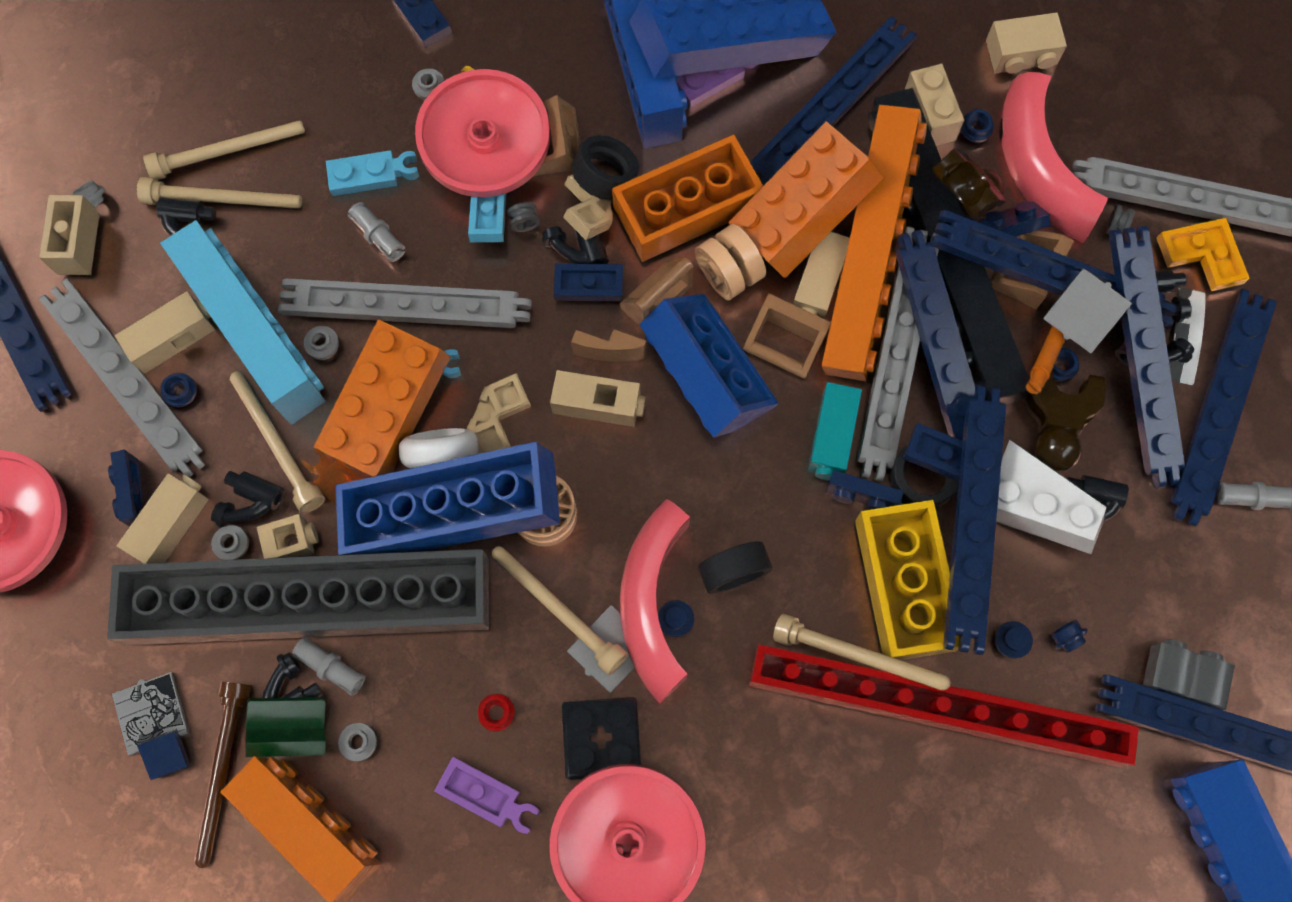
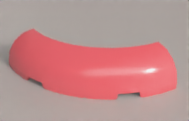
M1039 72L1020 74L1010 85L1001 117L1003 119V137L1001 142L1010 174L1027 202L1034 201L1050 214V224L1067 236L1084 243L1100 217L1108 197L1094 191L1079 180L1065 166L1052 145L1047 131L1044 111L1046 92L1052 76Z
M665 499L650 515L633 542L625 563L620 590V619L629 656L640 679L659 704L687 678L686 671L675 659L663 636L656 604L657 584L662 566L671 548L687 530L690 522V516L668 499Z

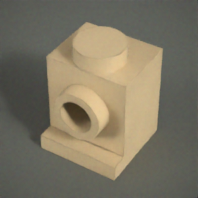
M300 514L257 527L264 559L306 557L315 554L313 544L319 542L316 528L312 522L307 523V520ZM291 538H298L297 544L288 546Z

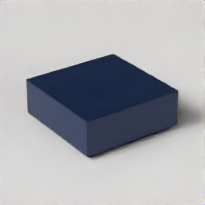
M177 729L145 740L137 745L150 780L183 769L190 764Z

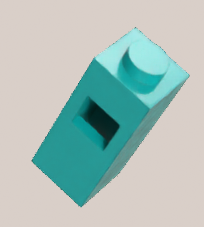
M827 382L825 386L807 470L808 472L815 473V476L819 479L829 481L833 470L845 473L847 470L862 389Z

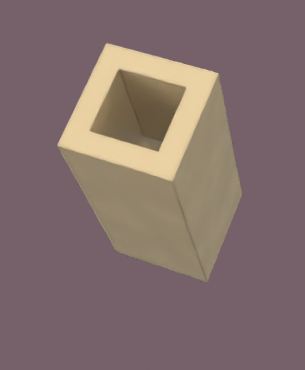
M830 232L810 253L793 305L825 319L845 261L849 237Z
M186 291L114 336L130 362L145 374L215 331V328L209 320L211 316L200 300L196 301Z
M557 370L550 405L553 414L635 427L636 417H643L646 396H642L640 393V383Z
M168 473L116 547L144 564L165 563L209 500L199 493L202 486L185 475L178 480Z

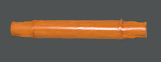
M1054 326L1051 327L1038 358L1030 371L1031 375L1029 382L1026 384V389L1032 394L1041 392L1045 382L1050 377L1052 368L1065 342L1063 333Z

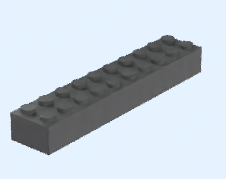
M483 549L112 565L107 640L122 645L489 630V558Z

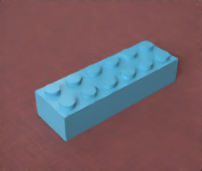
M195 220L160 243L271 404L291 425L326 402L319 392L325 387L308 366L304 357L291 342L287 333L276 318H274L265 302L252 287L248 278L235 263L233 257L211 228L204 231Z

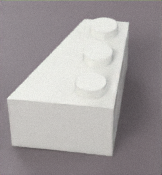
M1009 440L1001 461L996 522L1092 554L1107 507Z

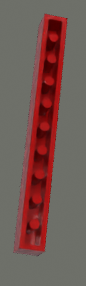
M758 644L755 650L749 681L750 687L1114 767L1135 766L1139 733L1138 726L950 686L947 690H939L889 672Z

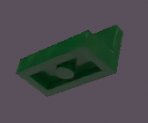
M323 697L248 699L245 757L325 755V699Z

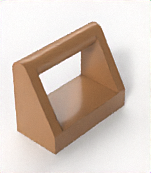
M556 95L543 101L550 123L554 153L546 156L543 164L534 176L572 171L574 158L581 146L575 107Z
M1039 230L1017 236V238L1067 256L1074 240L1062 234ZM994 271L990 279L993 289L1036 310L1049 292L1029 283L1006 279L1008 275Z
M686 257L668 259L620 303V308L639 325L663 299L681 297L692 287L693 264Z
M768 294L743 350L806 379L829 333L831 322L772 294ZM766 321L814 343L805 363L756 341Z

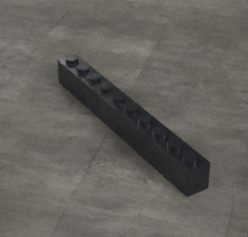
M913 87L876 97L871 112L868 113L869 126L873 132L879 105L921 109ZM921 110L922 122L927 123ZM927 125L925 141L923 144L918 143L916 154L920 155L918 173L916 176L911 175L909 187H913L910 208L904 207L903 214L906 218H910L914 231H928L926 242H930L933 233H935L937 223H942L938 220L941 211H950L963 217L964 214L956 195L947 186L942 184L932 172V168L941 161V157ZM939 249L937 259L975 388L977 385L986 387L985 400H988L992 387L1000 389L999 402L1006 403L1007 405L1024 400L1030 393L1026 389L1029 376L985 267Z

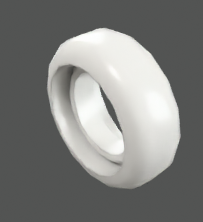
M461 428L438 429L412 434L405 437L399 444L401 463L410 469L472 456L479 452L477 435L471 430Z

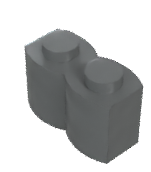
M1165 639L1164 643L1151 646L1143 686L1220 710L1227 709L1235 665L1224 661L1223 655L1204 650L1197 654L1188 650L1186 643L1173 639Z

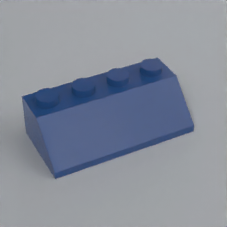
M705 294L663 299L639 324L646 334L647 341L655 348L663 360L666 370L673 375L682 389L684 397L692 404L700 416L703 426L711 433L713 438L738 430L779 404Z
M1244 759L1209 763L1172 778L1171 781L1175 787L1173 789L1175 801L1182 810L1186 811L1192 824L1190 827L1192 837L1196 844L1204 849L1210 862L1208 864L1209 873L1214 882L1222 887L1228 902H1292V858Z

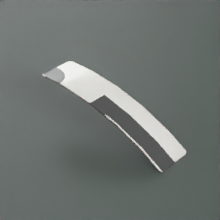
M1178 288V296L1190 300L1192 313L1189 319H1184L1183 322L1175 324L1173 341L1177 338L1187 340L1193 345L1194 353L1188 363L1179 361L1170 363L1172 381L1193 385L1203 336L1205 293Z

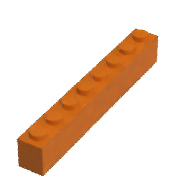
M879 105L868 157L884 179L856 208L821 365L825 375L866 382L868 371H875L878 352L873 351L875 339L882 338L885 318L880 317L883 305H889L892 285L888 284L890 272H896L898 264L895 252L896 242L899 240V235L904 234L906 228V219H902L904 207L910 208L913 187H909L911 175H917L920 163V155L916 154L918 143L923 144L926 136L927 123L922 122L921 109Z

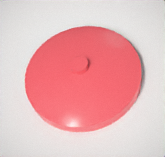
M477 69L456 74L432 90L419 110L415 125V138L423 164L432 177L451 191L466 196L493 197L519 188L536 174L543 164L549 149L550 126L547 111L542 100L527 83L506 72Z
M0 450L1 593L27 583L43 571L56 555L67 526L65 495L54 475L35 460L23 454Z
M618 764L599 769L584 777L564 797L554 817L549 851L556 880L571 902H683L692 892L702 872L706 840L698 809L692 798L678 782L665 773L651 767L637 764Z

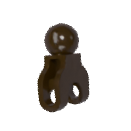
M960 149L950 151L932 168L934 175L958 197L964 205L965 211L975 222L982 223L987 219L986 211L996 206L1000 207L1006 202L1003 197L1004 185L1000 176L993 170L982 169ZM954 166H957L954 170H952V171L949 173V170H950L951 168H953Z
M1052 368L1050 377L1045 382L1041 392H1038V394L1029 393L1025 398L1024 405L1028 413L1038 424L1039 437L1035 444L1036 458L1055 472L1068 470L1079 462L1082 446L1078 436L1104 406L1106 388L1104 377L1089 375L1088 380L1079 388L1078 395H1068L1060 391L1055 385Z

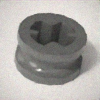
M519 203L509 208L507 213L509 219H511L510 226L513 231L526 232L539 226L540 219L536 215L538 211L534 203Z
M1117 204L1109 217L1105 233L1109 235L1110 230L1120 229L1123 232L1124 228H1129L1134 217V209L1129 208L1127 211H1124L1122 206Z

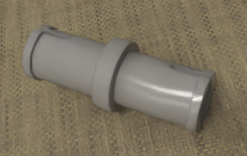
M358 202L349 209L348 217L364 232V238L367 242L375 244L389 262H395L404 255L406 247L389 231V225L384 220L378 219L364 202Z
M1254 481L1252 485L1220 482L1217 489V502L1219 505L1250 506L1253 510H1262L1264 507L1289 508L1292 510V486H1266L1264 482Z
M303 637L292 651L293 658L298 659L317 672L316 677L323 681L328 679L346 691L350 696H354L365 682L366 676L340 661V655L335 652L328 653L307 637Z

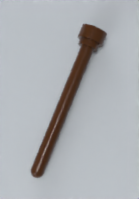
M221 681L218 697H222L221 705H224L195 857V864L199 868H205L211 862L223 799L220 791L225 787L239 708L244 707L245 700L249 699L252 685Z

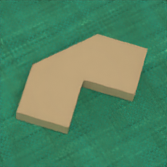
M573 174L568 176L564 185L582 203L568 208L563 218L585 240L609 230L613 222L611 200L600 199L590 195L579 186Z
M517 373L485 386L474 416L470 419L467 426L468 430L473 431L477 435L479 444L478 454L511 447L500 420L531 407Z

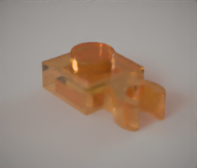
M315 448L314 451L320 456V462L315 466H310L303 459L302 464L310 473L320 475L313 484L317 485L321 492L336 505V485L361 479L338 459L330 466L327 456Z

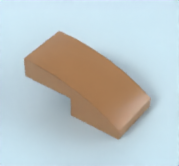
M613 329L609 341L578 330L575 331L571 340L574 355L593 360L608 362L635 361L644 359L647 353L646 340Z

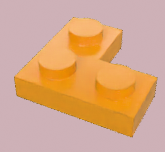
M1226 218L1164 231L1157 236L1167 268L1200 261L1211 291L1242 285L1250 279Z

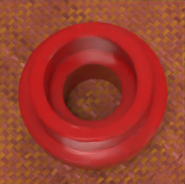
M488 695L478 706V720L489 731H503L514 720V705L505 695ZM495 706H500L503 709V716L498 720H493L490 716V711Z

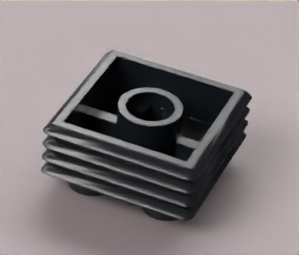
M635 697L562 703L565 777L567 779H583L599 769L612 765H641L638 710ZM599 728H604L606 734H612V741H607L604 749H599L596 742H591V737L597 735Z

